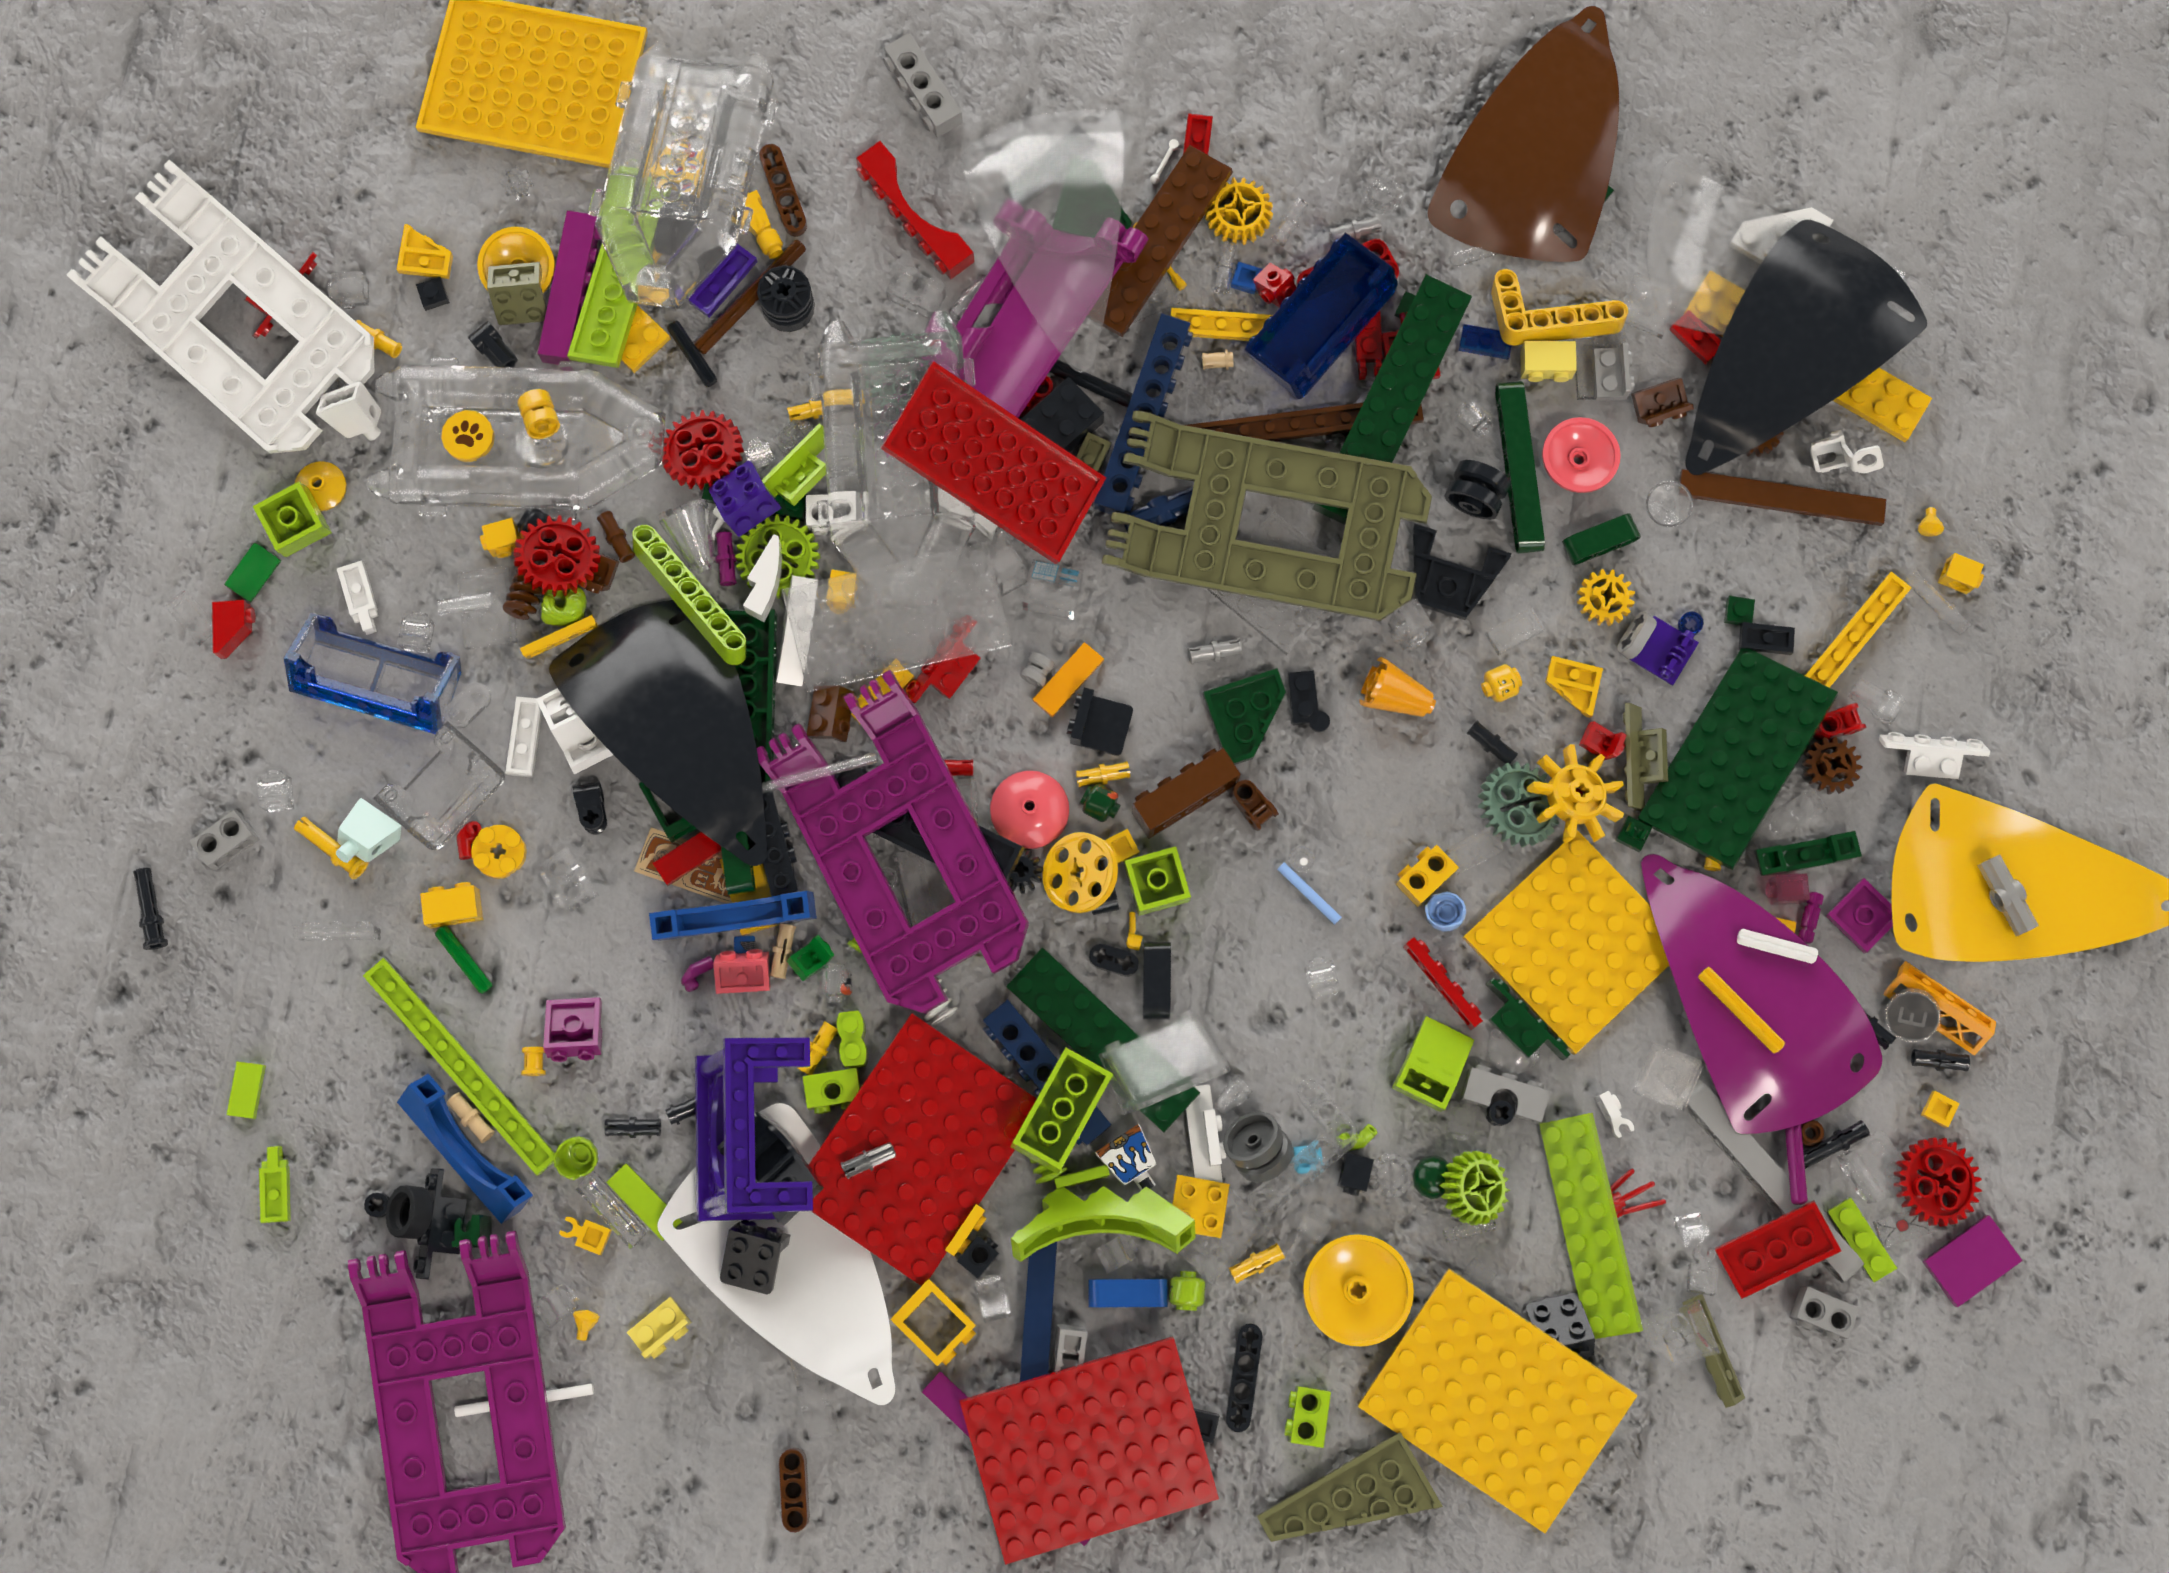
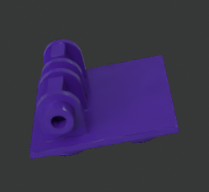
M1653 616L1657 621L1653 633L1642 651L1635 658L1629 660L1673 686L1699 642L1694 640L1695 634L1686 630L1685 633H1682L1656 616Z

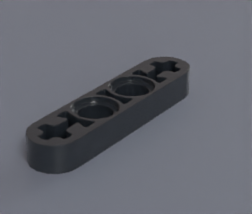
M1252 1323L1242 1325L1238 1330L1225 1415L1227 1427L1234 1432L1245 1431L1250 1425L1263 1339L1261 1329ZM1249 1328H1253V1333L1257 1334V1340L1251 1341V1348H1256V1354L1249 1351H1239L1240 1346L1246 1347L1247 1339L1242 1338L1243 1332H1248ZM1245 1355L1250 1356L1254 1361L1253 1368L1248 1372H1243L1238 1366L1239 1359ZM1240 1383L1246 1384L1250 1389L1249 1396L1244 1400L1238 1399L1234 1394L1235 1387ZM1232 1401L1238 1404H1248L1247 1410L1244 1408L1241 1410V1416L1246 1418L1245 1423H1240L1239 1427H1235V1423L1230 1421L1231 1416H1236L1237 1407H1231Z

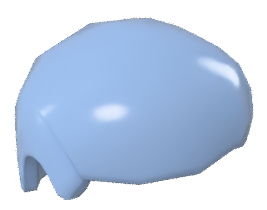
M1447 891L1434 894L1425 905L1427 921L1433 928L1442 932L1457 929L1466 917L1464 901L1457 894Z

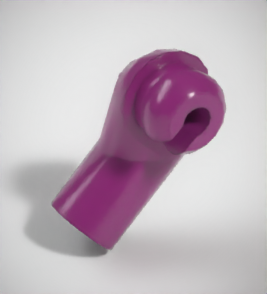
M710 956L691 964L681 978V984L685 986L687 992H692L699 987L696 979L700 974L714 968V961Z

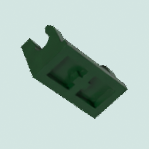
M472 1215L471 1220L466 1225V1232L461 1228L462 1219H457L455 1222V1241H452V1247L460 1248L459 1241L469 1239L471 1240L472 1248H479L478 1239L482 1236H486L488 1247H491V1216Z

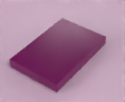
M1986 1215L1922 1262L1955 1307H1959L2023 1260L1991 1216Z

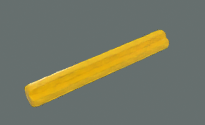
M1707 967L1699 974L1698 978L1772 1053H1777L1784 1047L1785 1042L1712 968Z

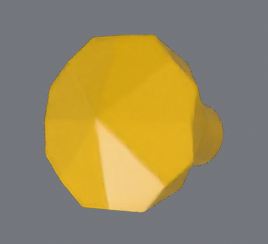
M1929 507L1926 509L1925 518L1918 526V532L1927 537L1940 535L1944 530V526L1936 516V509Z
M589 1310L574 1311L573 1316L578 1328L576 1339L586 1341L588 1332L595 1326L600 1316Z

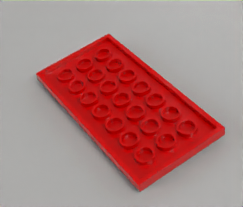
M934 361L929 365L880 448L1054 564L1060 562L1106 479L1105 476Z

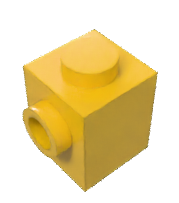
M512 518L482 526L484 534L480 535L484 551L488 550L493 557H508L512 555L514 548H517L515 547V541L521 538L516 527L517 524Z

